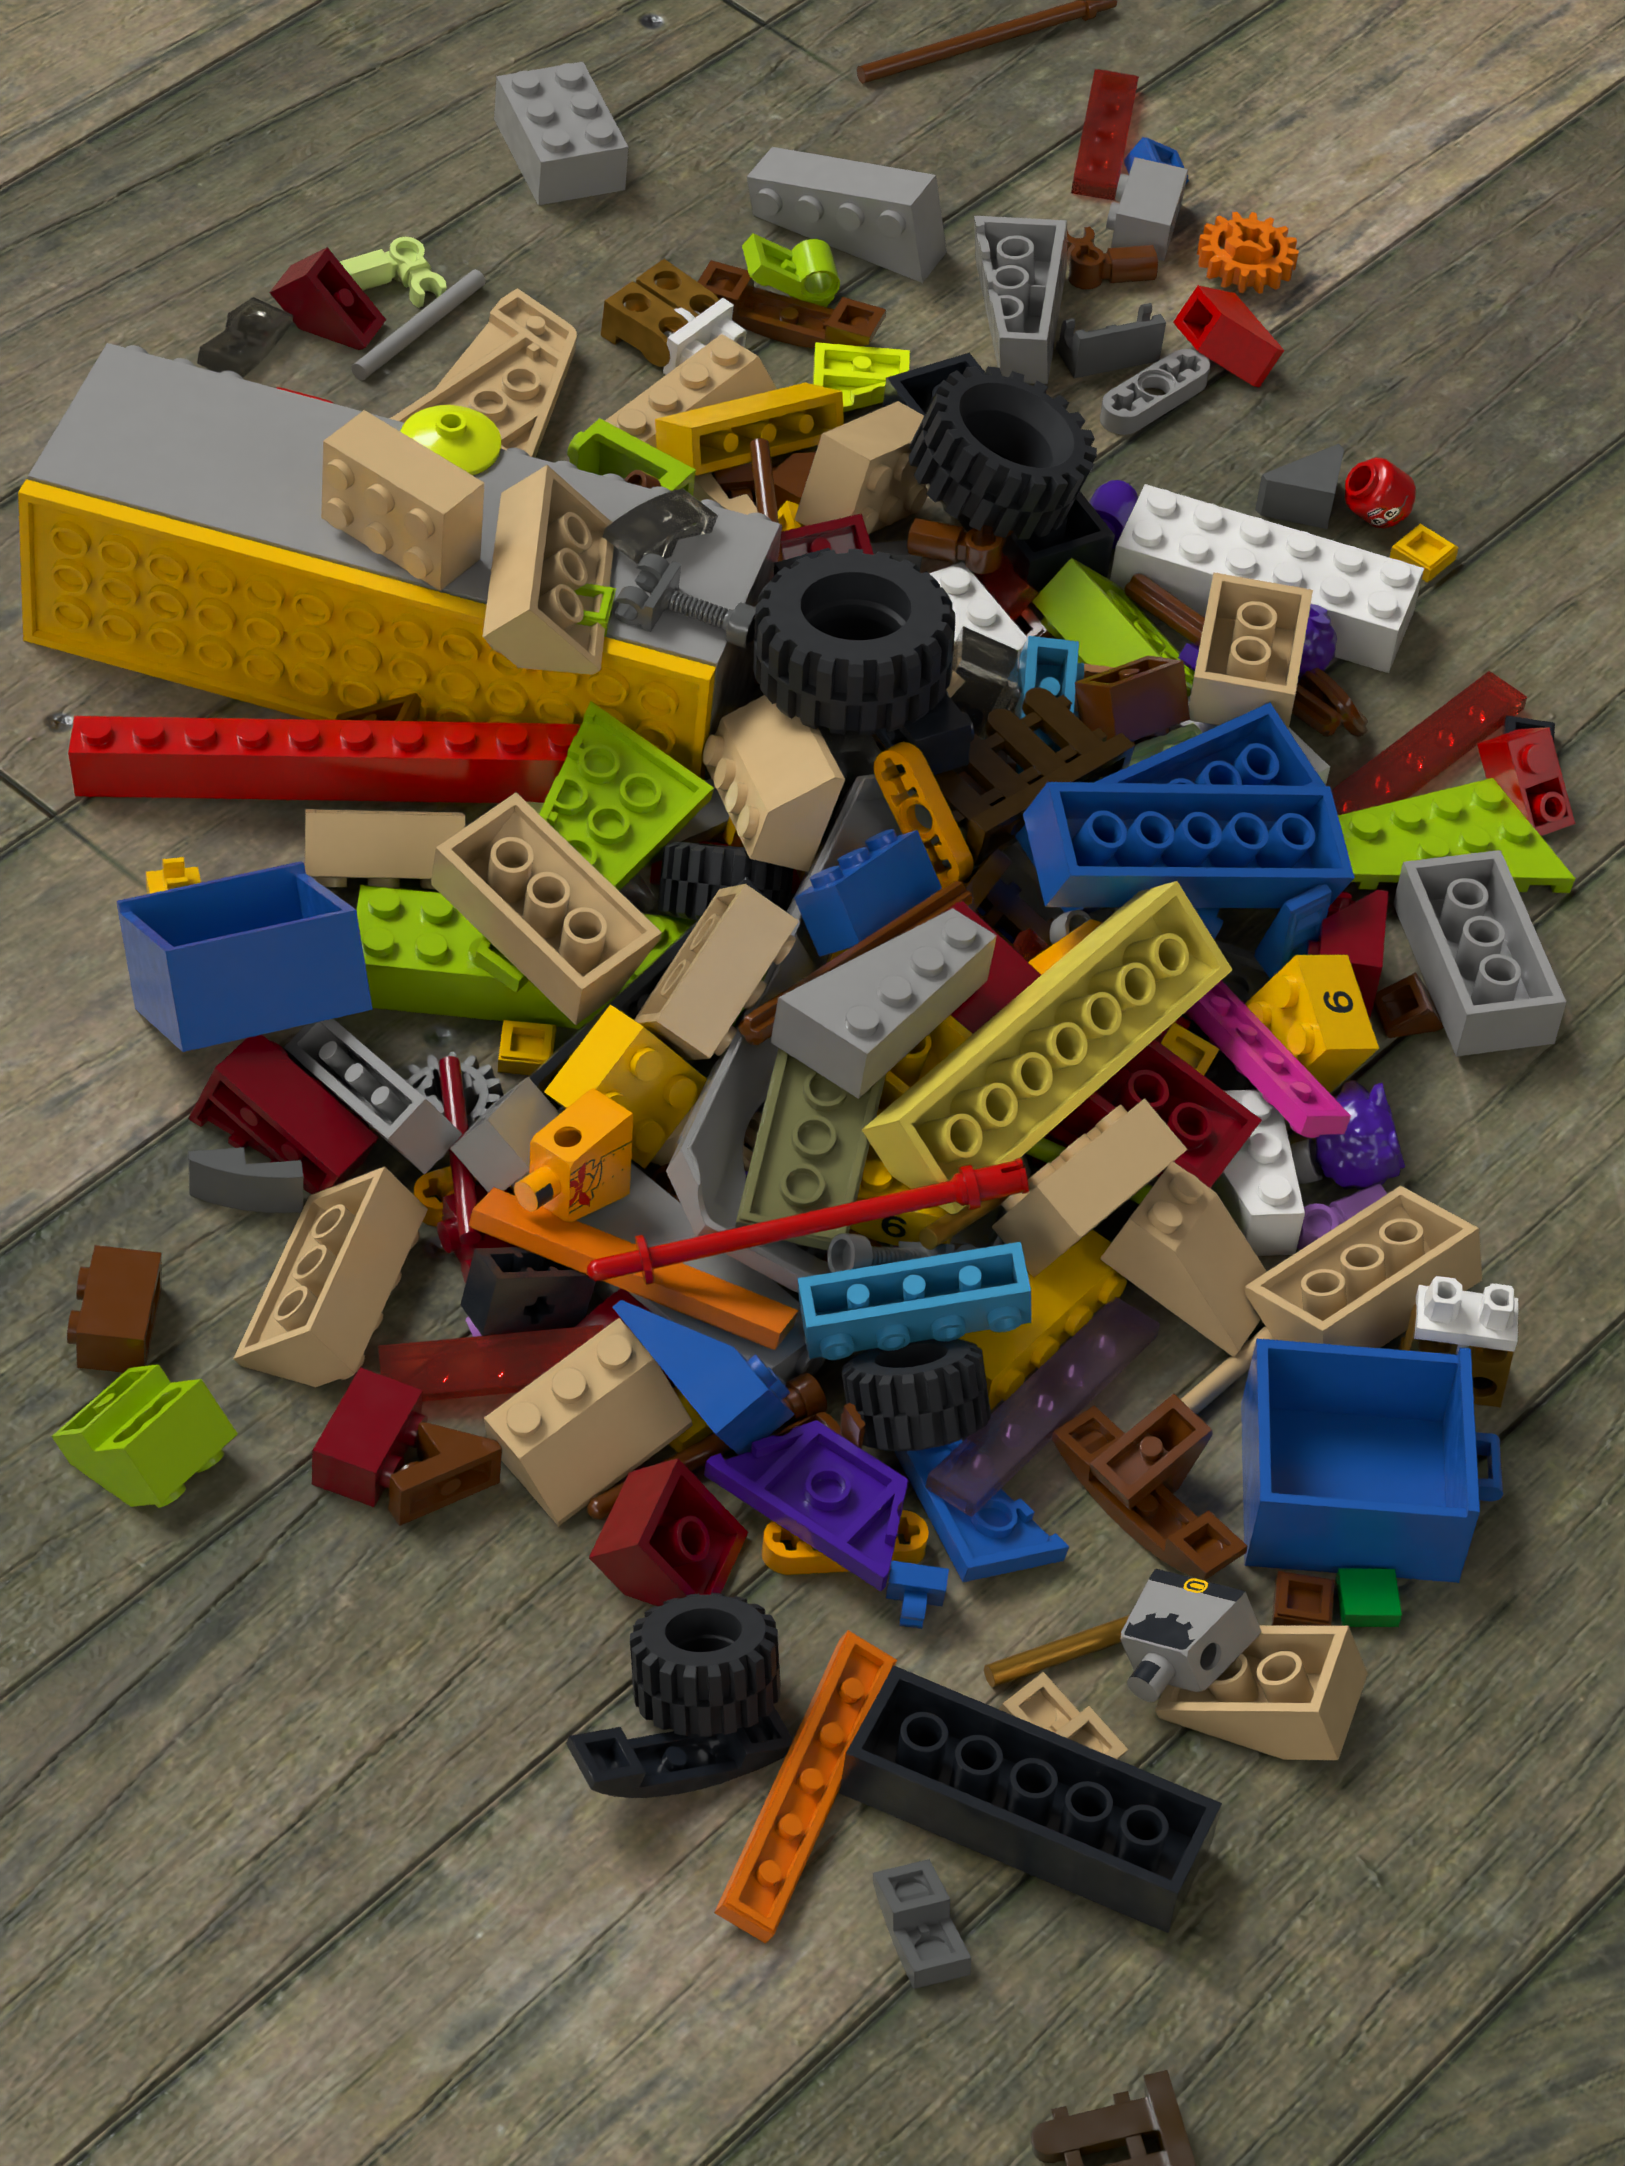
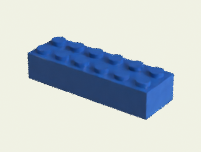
M1267 703L1094 782L1326 786L1271 703ZM1024 825L1015 837L1035 867L1026 825ZM1103 907L1061 908L1064 911V913L1078 909L1086 912L1087 914H1090Z
M1047 782L1023 813L1045 907L1120 908L1138 892L1178 881L1194 908H1281L1285 901L1320 884H1327L1332 891L1330 906L1355 878L1330 786Z

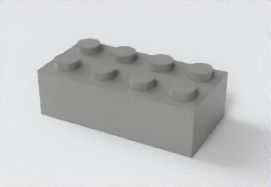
M1501 850L1403 862L1393 905L1455 1055L1463 1056L1555 1044L1566 1000Z

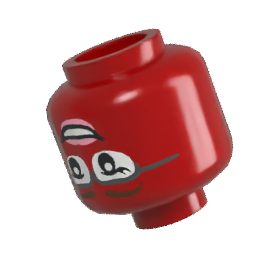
M1375 457L1358 463L1349 472L1345 481L1344 497L1347 507L1373 527L1386 529L1395 526L1408 517L1413 509L1416 497L1414 480L1389 460Z

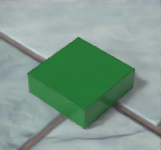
M1338 1569L1336 1587L1342 1626L1399 1627L1402 1613L1395 1569Z

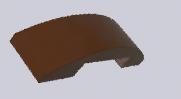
M713 260L709 262L697 281L714 293L719 300L724 298L734 305L732 321L739 326L764 337L796 346L815 348L816 342L853 346L869 345L886 317V309L845 297L841 298L835 309L756 288L748 270Z
M1095 1405L1052 1432L1051 1439L1061 1456L1094 1500L1127 1534L1166 1564L1187 1575L1205 1581L1246 1554L1248 1546L1208 1510L1198 1517L1162 1483L1129 1510L1091 1474L1090 1462L1125 1434Z

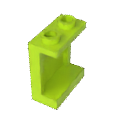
M601 418L586 431L578 432L569 444L567 456L570 458L569 462L574 464L579 470L601 476L609 473L616 474L624 480L632 471L641 470L656 477L660 481L661 486L672 491L675 496L693 500L696 469Z

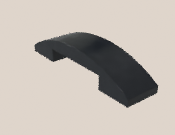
M774 1707V1710L768 1716L758 1717L759 1722L749 1728H738L737 1732L726 1735L718 1733L708 1737H699V1734L685 1736L674 1734V1731L627 1739L622 1728L616 1727L571 1735L566 1745L591 1790L614 1797L651 1798L701 1790L757 1771L786 1757L793 1738Z

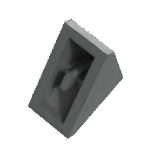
M1336 444L1262 474L1255 510L1261 516L1328 529L1344 448L1340 444Z

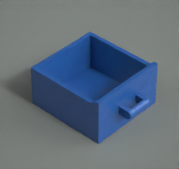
M302 861L116 901L135 1009L182 1052L373 1010L357 911L307 875Z
M1256 1338L1241 1402L1244 1543L1248 1546L1247 1552L1244 1554V1566L1338 1573L1339 1568L1395 1569L1396 1578L1459 1583L1480 1513L1479 1500L1496 1501L1503 1496L1500 1438L1491 1433L1475 1432L1471 1349L1459 1348L1458 1355ZM1477 1454L1487 1456L1488 1479H1478Z

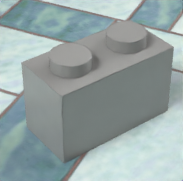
M1134 157L1129 175L1121 174L1119 178L1115 201L1120 203L1112 202L1110 206L1106 229L1114 230L1111 248L1153 245L1158 260L1165 261L1182 206L1188 169Z
M526 1077L492 1104L450 1149L488 1193L493 1187L502 1191L506 1190L509 1186H512L514 1189L515 1183L529 1175L530 1142L533 1136L560 1113L531 1079Z

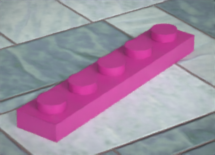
M1222 980L1184 1013L1185 1016L1193 1020L1209 1037V1041L1234 1063L1236 1070L1247 1077L1262 1093L1263 1099L1281 1113L1290 1123L1293 1131L1309 1138H1316L1327 1134H1345L1351 1115Z

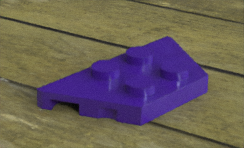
M817 1420L792 1428L786 1435H772L752 1442L750 1452L724 1460L720 1453L711 1456L706 1461L705 1477L874 1588L882 1591L886 1587L908 1484L906 1477Z

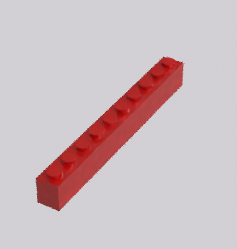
M74 716L68 755L75 796L501 803L514 793H517L526 802L544 803L556 776L560 773L566 760L568 749L574 736L577 735L581 724Z

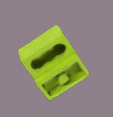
M156 1364L128 1368L51 1437L72 1466L130 1507L156 1505L160 1508L174 1502L185 1492L186 1487L184 1483L196 1472L205 1471L219 1462L224 1456L222 1448L237 1436L238 1433L202 1379L170 1382L160 1365Z

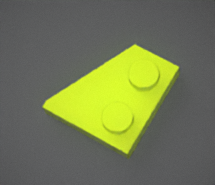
M816 342L813 384L842 391L843 412L882 403L884 400L886 377L909 371L910 350Z

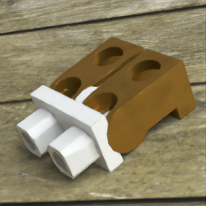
M663 259L637 277L636 283L630 282L604 301L600 336L614 345L621 340L626 341L640 350L649 362L658 367H664L663 373L667 375L721 334L745 347L747 331L732 321L734 307L732 303L724 298L719 300L710 290L666 259Z
M1436 1276L1430 1286H1418L1416 1303L1411 1311L1405 1338L1401 1337L1397 1350L1458 1355L1459 1348L1471 1349L1472 1378L1485 1377L1493 1381V1385L1490 1388H1473L1474 1404L1501 1408L1513 1353L1518 1341V1298H1514V1289L1509 1285L1492 1283L1484 1289L1483 1293L1462 1291V1284L1456 1278Z

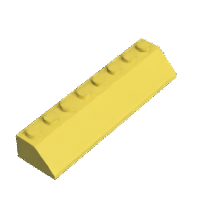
M1178 881L1140 891L867 1124L862 1131L890 1175L911 1189L950 1181L954 1174L959 1173V1167L972 1165L974 1170L1014 1161V1159L1022 1157L1232 971V968ZM953 1202L940 1205L939 1207L950 1214H955L965 1206Z

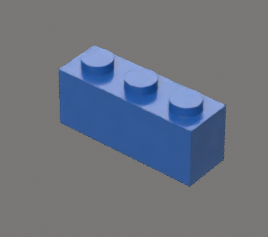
M889 829L865 840L867 847L856 849L838 858L837 861L840 866L827 868L811 876L809 879L812 886L794 897L819 957L853 947L942 888L918 830L897 836L894 829Z

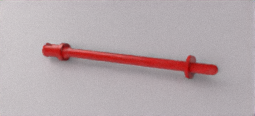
M1021 1158L974 1170L972 1165L959 1167V1173L954 1174L950 1181L649 1247L646 1238L643 1235L635 1236L637 1250L594 1259L587 1265V1274L594 1281H602L642 1272L645 1284H653L655 1278L654 1269L953 1202L961 1206L966 1205L968 1210L981 1208V1202L1019 1193H1029L1025 1168H1022L1023 1161Z

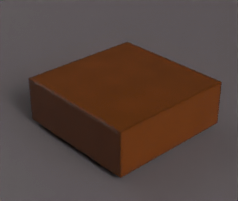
M1278 1571L1275 1581L1271 1626H1331L1335 1580Z

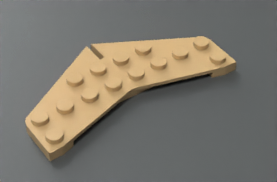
M517 288L500 299L490 312L488 324L437 387L389 419L405 423L413 414L429 407L439 405L467 407L484 414L496 425L501 435V449L519 448L527 452L530 457L536 458L575 353L576 330L564 319Z

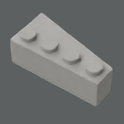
M771 147L747 176L753 216L808 238L823 240L833 248L923 283L947 253L937 179L934 174Z
M974 216L975 260L997 367L1000 368L1002 376L1009 377L1011 372L1014 371L1023 374L1024 382L1027 384L1036 383V381L1048 384L1067 269V220Z
M952 908L778 997L771 1043L859 1099L988 980L997 935Z

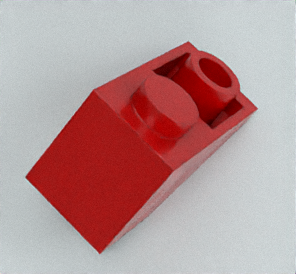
M1197 285L1173 321L1175 326L1199 353L1254 387L1261 386L1285 351L1236 293Z
M1550 727L1518 729L1477 743L1486 779L1493 778L1540 836L1575 824Z

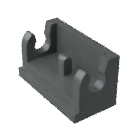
M1152 303L1142 304L1139 307L1137 322L1118 326L1116 324L1110 325L1103 329L1085 332L1083 329L1075 331L1073 334L1075 319H1067L1062 322L1060 338L1056 342V350L1073 378L1158 362L1161 355L1166 321L1161 314L1153 315L1150 320Z

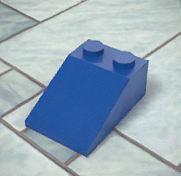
M620 1300L612 1307L711 1430L738 1455L750 1452L752 1442L770 1436L794 1415L792 1410L783 1401L791 1392L773 1370L767 1367L756 1354L747 1360L733 1346L623 1300Z

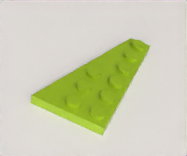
M590 701L581 727L573 738L566 760L559 775L556 776L539 815L620 891L711 801L714 787ZM483 936L476 951L475 964L517 993L529 979Z
M1493 778L1338 815L1355 877L1351 882H1355L1358 889H1377L1379 882H1398L1403 862L1497 850H1501L1519 892H1527L1530 885H1551L1553 893H1570L1576 879Z

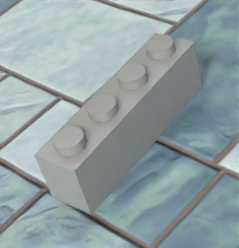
M334 1019L306 1024L284 1047L315 1078L320 1080L329 1091L355 1114L359 1115L423 1174H426L438 1160L444 1157L449 1148L462 1135L423 1095Z

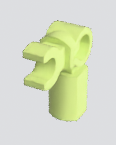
M399 237L393 240L390 244V251L384 252L380 249L340 261L363 291L387 284L392 281V278L402 282L406 288H410V301L418 308L424 305V291H430L438 298L447 288L444 278L437 273L431 272V266L424 257L425 249L423 244L412 237Z

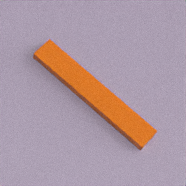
M495 1187L473 1208L469 1226L475 1230L588 1275L587 1265L594 1259L637 1250L634 1243L577 1220L574 1222L563 1221L542 1206L533 1212L528 1211L519 1204L515 1195ZM683 1263L654 1269L655 1278L653 1284H645L642 1272L602 1280L772 1350H776L794 1327L798 1310Z
M849 1630L838 1641L714 1912L765 1944L774 1936L838 1794L841 1786L845 1754L892 1667L897 1662L895 1658Z

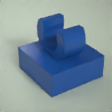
M891 1561L886 1599L903 1601L899 1626L922 1629L926 1604L943 1606L949 1569Z

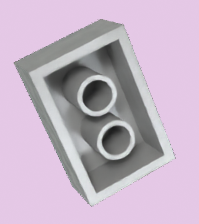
M583 62L565 63L554 67L496 76L494 120L538 205L625 190L628 145Z

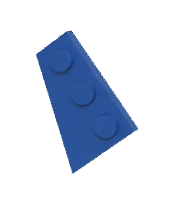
M963 1440L923 1450L894 1451L962 1582L1065 1560L1069 1546L1056 1533L1049 1536L1032 1520L1035 1512L1021 1498L1013 1501L993 1481L995 1472Z

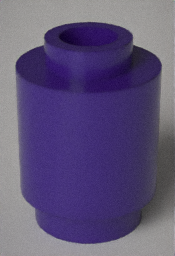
M1111 480L1099 486L1089 501L1115 534L1112 549L1116 548L1117 542L1138 500L1135 489L1121 480Z

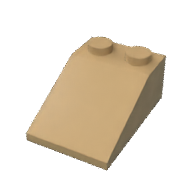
M1172 1162L1100 1259L1232 1357H1235L1261 1320L1245 1294V1286L1267 1271L1217 1193L1203 1184L1195 1175Z
M1259 1625L1261 1629L1259 1636L1206 1690L1194 1692L1167 1685L1156 1707V1713L1160 1719L1283 1760H1339L1368 1673L1349 1626Z

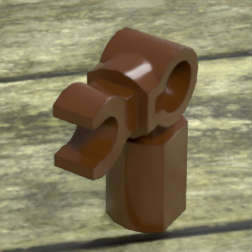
M1084 227L1083 238L1071 237L1067 230L1068 280L1073 286L1080 289H1094L1101 285L1103 279H1109L1110 283L1151 281L1157 278L1158 256L1153 245L1108 248L1107 252L1103 253L1094 244L1095 233L1091 227Z
M915 518L909 530L907 549L909 555L955 564H957L958 560H964L967 568L972 572L988 574L998 570L1001 566L1002 549L1006 538L994 536L993 528L987 525H983L981 531L973 528L966 533L964 528L960 526ZM1009 531L1007 536L1011 535L1014 531Z

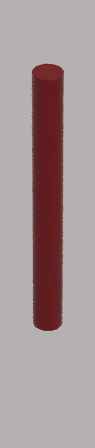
M447 1056L439 1061L444 1114L462 1133L459 1137L460 1139L468 1130L461 1064L459 1058ZM449 1148L459 1240L462 1244L474 1245L482 1239L481 1232L469 1226L472 1210L478 1204L475 1178Z

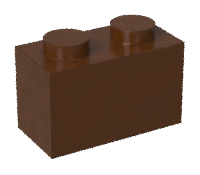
M1145 656L1075 682L1079 719L1092 732L1100 728L1108 736L1107 740L1121 732L1133 743L1135 740L1143 737L1154 738L1164 736L1171 732L1170 727L1190 720L1184 662L1182 660Z
M94 1245L90 1267L81 1266L78 1275L76 1298L77 1300H83L81 1311L71 1310L68 1322L67 1343L76 1344L77 1368L124 1373L128 1368L147 1365L162 1290L161 1252Z

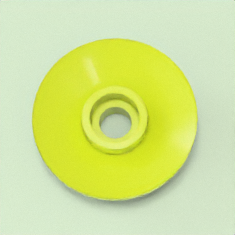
M439 405L423 409L408 418L400 430L403 434L473 476L491 467L501 451V435L496 425L484 414L463 406Z

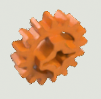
M1232 212L1231 220H1227L1219 215L1215 219V225L1206 223L1203 234L1200 235L1197 255H1200L1198 265L1202 268H1208L1207 278H1222L1221 287L1223 288L1236 284L1238 285L1239 293H1244L1247 287H1253L1258 294L1263 293L1264 285L1277 290L1280 288L1281 280L1288 282L1291 280L1292 271L1296 268L1299 250H1296L1297 239L1287 237L1289 228L1286 226L1273 227L1274 218L1271 217L1262 222L1257 220V214L1251 212L1249 218H1242L1238 212Z

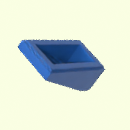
M1320 884L1285 901L1256 948L1254 957L1270 979L1295 955H1306L1308 940L1318 941L1322 921L1327 918L1332 894L1327 884Z

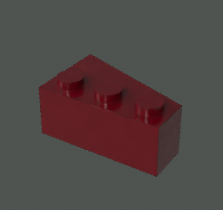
M263 1035L246 1038L214 1068L188 1120L200 1127L207 1121L211 1122L231 1135L228 1138L229 1145L234 1148L244 1147V1149L250 1146L272 1160L270 1162L301 1160L304 1177L303 1190L311 1195L341 1184L365 1162L379 1138L370 1130L368 1124L359 1115L348 1111L331 1096L326 1086L320 1080L306 1074L289 1059L286 1051L279 1044L268 1040Z

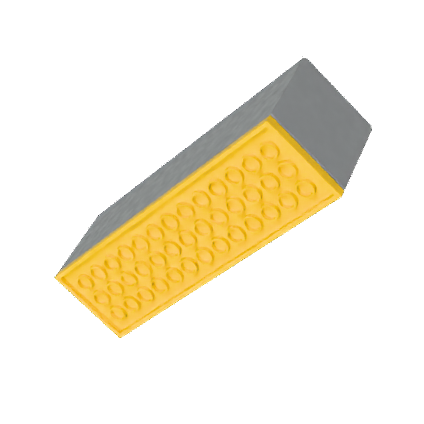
M109 343L105 345L30 471L28 479L25 480L18 492L23 641L309 720H335L336 716L342 713L417 693L422 700L417 721L582 724L584 714L590 701H592L704 781L711 778L703 763V750L706 740L711 734L715 735L722 717L750 703L757 688L754 685L755 675L753 670L754 640L747 649L726 641V631L722 628L715 627L713 624L710 625L708 622L704 623L698 619L690 618L689 615L684 616V614H679V612L670 611L669 609L664 610L652 631L649 632L642 629V624L628 625L621 622L614 615L615 610L620 602L615 601L607 636H604L600 671L589 675L518 668L502 653L493 650L483 638L501 493L548 465L616 525L610 587L616 588L615 599L622 588L626 586L640 588L636 584L635 579L641 570L636 567L644 555L657 554L666 559L669 564L672 561L681 564L680 583L677 590L680 593L694 596V598L708 601L728 610L735 609L740 602L756 607L758 596L762 589L774 576V563L778 562L782 524L772 522L769 517L762 513L746 515L724 509L713 500L706 499L698 502L675 496L672 491L665 487L657 486L649 489L627 483L621 476L609 473L601 476L579 470L568 461L553 463L530 457L527 452L519 448L501 449L499 457L491 467L474 475V477L484 482L481 558L444 589L439 591L425 581L415 578L407 570L381 554L373 552L368 546L344 531L334 528L329 522L321 518L323 441L362 411L340 406L326 399L285 388H273L247 381L233 371L217 373L196 367L191 361L184 358L169 360L150 355L139 346L130 345L124 348ZM374 415L398 431L401 430L404 422ZM643 590L650 597L652 593Z

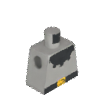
M1155 1569L1121 1631V1642L1134 1670L1127 1680L1129 1689L1137 1697L1147 1702H1155L1167 1685L1194 1692L1206 1690L1261 1633L1246 1591Z

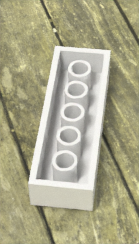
M1145 484L1117 542L1110 581L1121 586L1124 590L1125 585L1130 582L1134 574L1142 573L1203 617L1206 615L1213 572L1313 590L1311 604L1319 605L1328 610L1332 627L1336 632L1335 657L1389 673L1414 613L1424 568Z

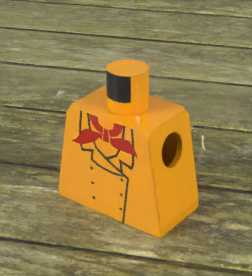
M595 1088L588 1090L533 1136L530 1142L529 1175L514 1185V1194L519 1204L531 1212L542 1206L563 1221L574 1222L630 1194L633 1113Z

